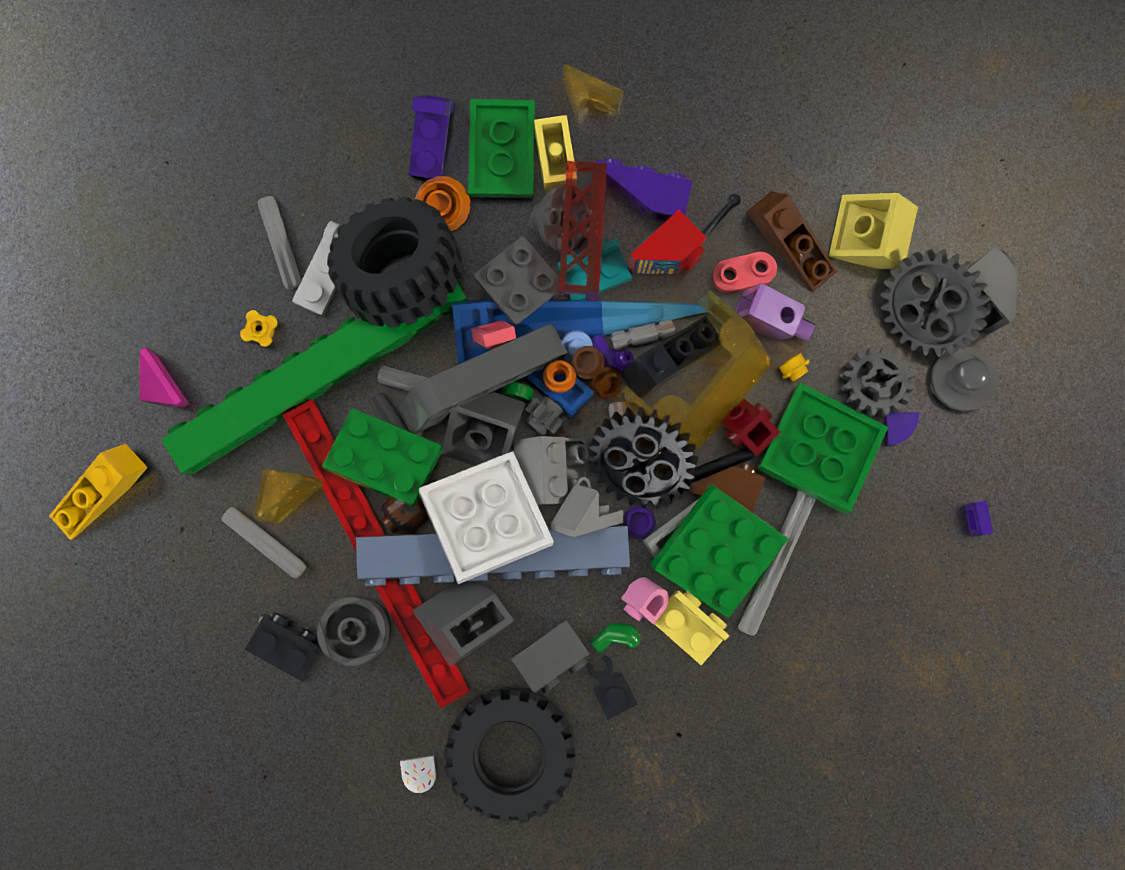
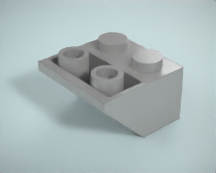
M539 436L513 440L514 455L538 507L562 506L575 485L591 488L588 439Z

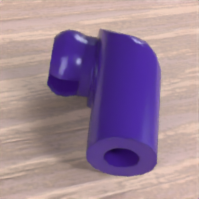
M603 334L591 339L592 347L597 348L604 356V366H610L618 372H622L634 361L632 352L610 349Z

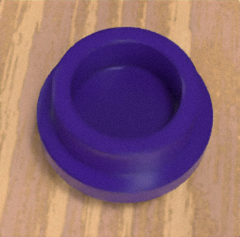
M634 506L624 514L623 526H628V535L632 538H646L655 529V516L647 507Z

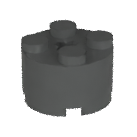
M361 596L345 597L331 603L324 611L317 627L318 643L324 654L335 662L346 666L361 665L377 657L387 646L390 636V623L384 609L376 601ZM352 621L355 626L360 625L361 632L357 634V640L354 635L349 636L347 633V629L352 627Z

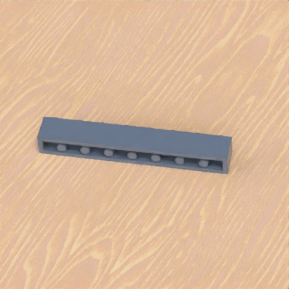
M628 526L607 527L577 537L548 529L554 541L552 546L467 581H488V575L501 574V580L521 579V573L534 572L535 579L555 578L556 571H568V577L588 576V570L600 569L602 576L621 575V569L630 567ZM437 534L356 538L357 579L365 580V586H385L386 579H399L400 585L420 584V578L433 577L434 583L454 582L453 571Z

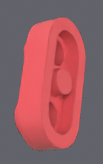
M756 252L725 259L714 268L712 283L718 291L726 294L748 290L760 283L767 285L776 275L777 264L775 259L765 252ZM763 263L766 266V272H758L755 265ZM724 271H733L735 278L733 280L726 279Z

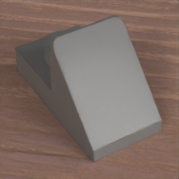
M575 485L551 522V530L577 537L623 523V510L609 506L607 501H599L597 490Z

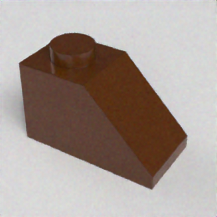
M741 463L739 467L732 466L692 484L686 493L700 498L712 483L753 513L766 477L758 475L759 470L757 468Z

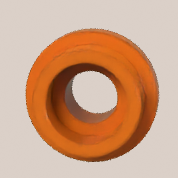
M554 361L547 365L543 372L544 384L552 392H567L575 385L576 371L566 361ZM557 374H563L566 379L562 382H557L554 380V377Z

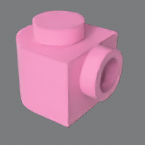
M646 577L639 578L629 585L627 591L621 599L627 604L623 610L637 621L644 617L654 625L668 605V592Z

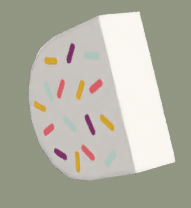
M434 755L400 761L404 785L410 791L423 793L434 785L437 777Z

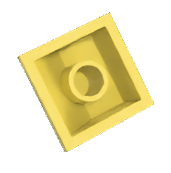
M899 193L842 195L829 257L875 269H893L896 266H900L899 262L908 255L918 206Z

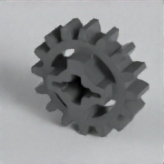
M870 346L866 350V355L861 350L854 355L855 360L850 359L845 365L850 371H844L841 375L842 379L848 381L841 388L842 392H850L851 394L846 402L849 404L856 401L858 403L856 411L860 412L864 408L868 409V417L870 418L877 411H879L882 418L889 415V409L893 413H897L901 410L900 404L905 405L910 401V397L905 393H911L915 389L914 385L908 383V380L915 376L914 372H906L904 369L909 364V361L906 360L900 363L897 360L900 352L896 351L890 356L886 346H883L879 353H876L874 346ZM866 364L864 369L866 375L857 378L859 369ZM875 377L877 381H882L885 383L880 387L879 383H873V381H870ZM898 386L896 395L890 400V389Z

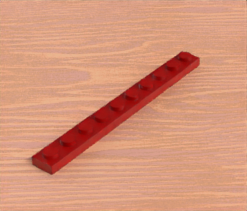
M311 399L283 414L354 549L356 550V538L387 536L361 486L323 469L322 465L335 442V438L315 401ZM386 579L385 586H375L440 709L471 692L457 664L450 667L413 613L415 608L423 604L414 584L400 585L399 579Z

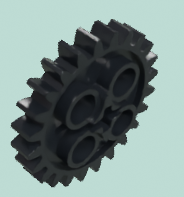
M640 407L637 415H634L630 408H626L623 417L616 411L611 420L605 418L601 427H597L589 446V449L592 451L588 457L589 461L594 462L591 472L600 473L597 483H608L605 492L609 493L613 490L618 492V501L624 496L629 497L630 506L634 504L635 500H640L643 508H646L648 501H652L656 508L660 506L662 499L671 504L674 495L681 498L684 489L689 490L697 471L698 456L694 455L696 444H687L691 434L679 433L682 425L680 422L673 426L668 424L670 420L669 414L662 420L659 419L657 409H654L650 416L645 414L643 407ZM644 437H648L652 441L646 440Z

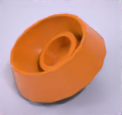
M436 176L427 180L419 188L415 199L427 202L428 205L435 207L441 213L451 231L458 229L466 221L470 212V198L467 190L459 181L449 176Z

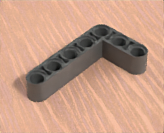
M549 324L418 383L404 398L398 407V411L409 432L421 436L437 427L450 411L541 370L550 363L561 360L568 355V352L553 324Z

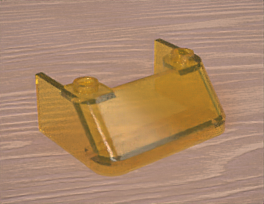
M711 290L703 294L696 302L723 324L719 332V340L723 348L732 357L692 404L688 405L676 395H666L660 398L651 408L627 386L620 389L616 394L637 413L640 407H643L645 414L650 416L652 411L657 409L658 418L661 420L669 414L670 420L668 424L673 426L680 422L682 425L679 433L691 434L687 444H696L695 451L705 444L722 424L721 421L727 416L729 410L742 401L766 373L770 365L769 355L751 326Z

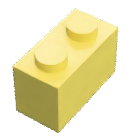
M567 115L534 120L544 193L547 194L552 188L560 185L577 187V174Z

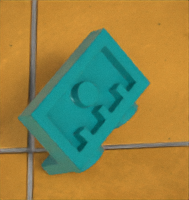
M602 238L590 245L591 249L579 254V251L575 250L560 258L561 262L557 263V272L560 279L566 284L565 290L570 300H586L632 280V276L619 249L620 243L617 238L610 241L608 238Z

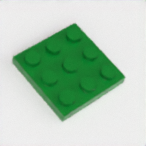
M799 382L777 426L780 433L768 445L757 469L847 515L852 511L888 427Z
M711 483L650 565L654 570L723 616L729 618L788 541V538Z

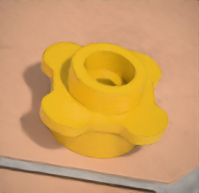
M255 310L249 311L246 314V326L240 332L241 338L246 342L252 340L259 343L262 347L269 346L272 343L274 328L278 325L277 319L272 315L267 317L259 315ZM261 326L262 330L256 331V327Z

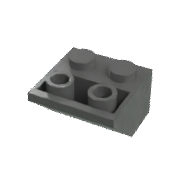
M465 581L460 584L456 582L413 610V613L450 667L502 633L514 622L497 595L479 582Z

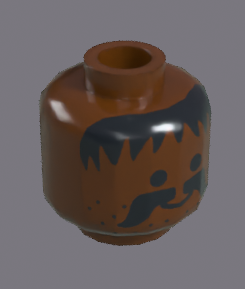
M421 496L414 508L389 497L381 505L382 511L385 514L381 520L393 534L399 530L405 535H411L430 518Z

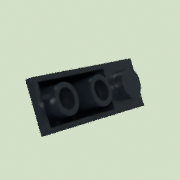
M704 316L638 356L621 374L637 397L641 399L723 344L724 341L708 318Z

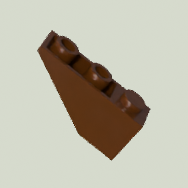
M770 191L747 211L763 237L811 291L814 292L837 272V269L789 195Z

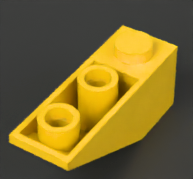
M127 444L101 452L49 517L70 540L74 539L126 493L148 467Z

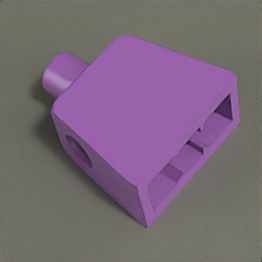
M762 283L742 292L731 322L777 341L793 336L807 341L815 327L814 323L802 318L805 310L803 304Z

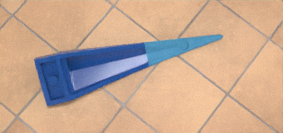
M490 297L479 300L452 302L458 365L490 351L473 341L471 328L500 320L514 326L516 339L549 324H553L560 339L568 332L575 330L586 333L592 339L601 334L604 336L620 330H629V328L710 312L715 309V306L712 304L550 299L520 324L514 325Z

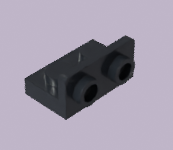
M272 612L271 615L261 614L258 619L260 623L245 650L298 680L306 681L322 652L317 634L305 628H302L299 632L289 626L290 620L277 612Z

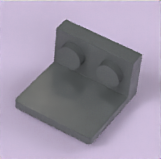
M524 236L474 274V280L514 325L520 324L550 299L561 298L566 284Z

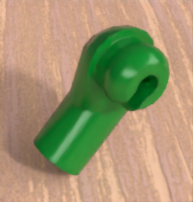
M610 623L589 642L600 654L612 643L625 644L631 649L635 648L640 644L641 636L637 628L631 624Z

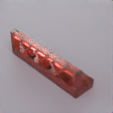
M567 161L558 292L584 294L586 301H599L607 163ZM573 171L593 172L592 183L581 191L573 183ZM572 190L577 194V196L573 199ZM592 191V196H591V201H590V200L586 197V195L589 194V193ZM582 200L591 209V212L579 224L571 215V208ZM571 222L575 228L569 232ZM590 223V228H589V233H588V232L584 229V227L587 226V225ZM580 232L589 243L588 248L577 256L568 245L569 240ZM569 254L573 260L567 265ZM588 255L586 266L582 260ZM578 264L587 274L586 285L566 284L567 272Z

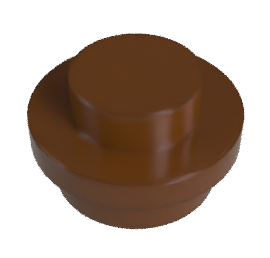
M584 346L573 354L571 365L574 367L576 375L580 378L593 379L603 371L605 360L597 348Z
M604 366L601 374L590 379L589 388L599 398H611L618 393L621 387V379L617 370L610 366Z

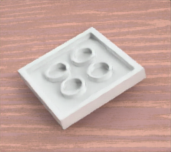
M513 451L419 488L421 499L458 584L550 547L554 543Z

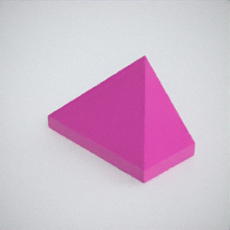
M147 347L140 350V401L182 409L190 406L156 353Z

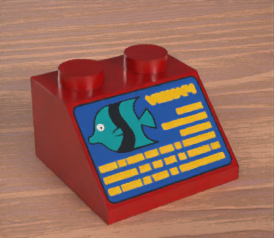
M678 209L630 255L628 263L629 272L631 274L678 275L683 269L689 272L702 259L701 255L705 252L703 246L707 237Z

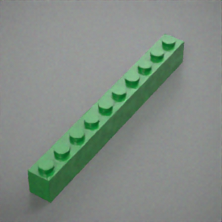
M457 284L453 294L449 293L447 295L448 301L442 307L438 305L433 309L434 314L427 318L422 316L417 319V323L411 325L400 323V327H387L385 323L383 327L371 325L369 321H362L359 318H349L337 327L339 329L337 332L328 337L325 334L314 339L309 344L311 348L301 354L294 352L286 356L281 361L283 365L273 371L267 369L257 374L253 378L254 382L244 389L240 386L229 391L224 396L226 400L216 406L210 404L203 407L196 413L197 417L187 424L183 421L172 426L167 431L169 435L162 438L161 441L180 472L191 476L283 419V414L311 399L314 400L453 314L452 302L466 301L467 297Z

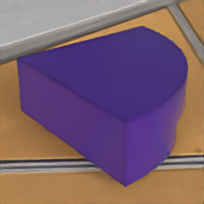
M919 412L889 413L884 418V425L888 427L885 434L886 446L899 444L912 435L919 421Z

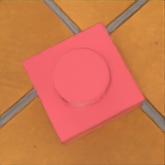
M503 320L471 328L473 341L489 350L504 345L507 341L516 339L514 326Z

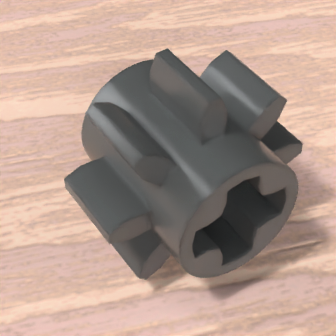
M547 396L541 401L534 397L524 408V411L529 414L524 422L540 436H544L547 431L554 435L564 424V421L559 418L564 413V410Z

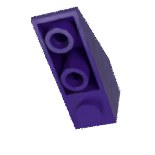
M612 158L596 161L595 174L650 220L665 223L678 209L684 215L686 214L693 181L687 180L685 175L676 172H669L667 175L654 172L653 168L644 165H637L635 168L624 166L621 161Z

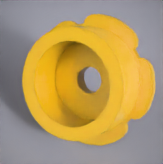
M801 353L791 357L779 366L783 373L782 378L786 379L789 377L792 382L809 371L805 365L810 360H805Z

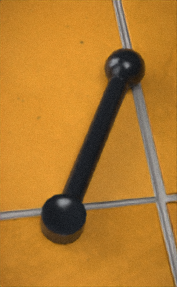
M731 194L729 196L728 203L704 229L702 233L706 237L733 206L740 204L741 198L738 194Z

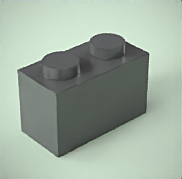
M566 619L514 655L511 660L534 693L539 689L546 693L560 683L557 677L563 672L569 670L573 674L586 665L588 662L585 657L590 653Z

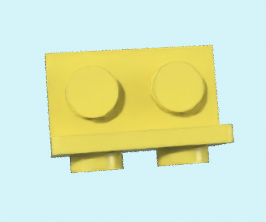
M676 590L669 598L666 609L655 622V625L697 663L702 665L723 640L726 641L729 637L724 631L727 625L714 613L707 616L698 608L702 603L695 596L687 591L682 594Z

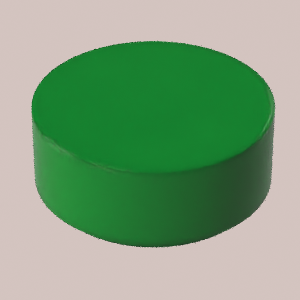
M512 382L501 387L499 394L529 404L534 391L527 385Z

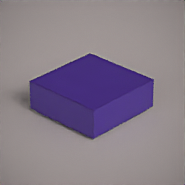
M987 500L965 504L970 535L993 534Z

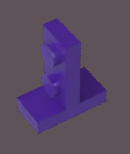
M429 95L413 97L412 110L416 111L408 175L426 178L443 175L450 114L454 112V99Z

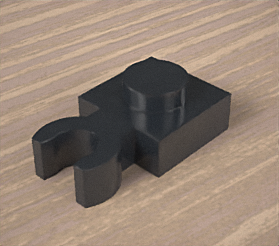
M605 655L603 660L606 663V669L603 672H596L591 663L587 664L589 674L601 683L592 689L607 719H610L636 706L637 702L623 674L621 673L615 677L612 676L613 664L611 659Z

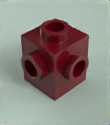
M744 398L739 404L733 406L727 416L721 421L729 430L725 436L739 449L746 446L756 456L780 433L769 420L772 415L759 402L753 406Z

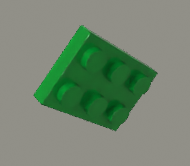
M470 99L469 197L533 198L535 100Z
M352 408L322 467L325 471L414 508L420 498L419 488L426 486L443 448L440 444Z

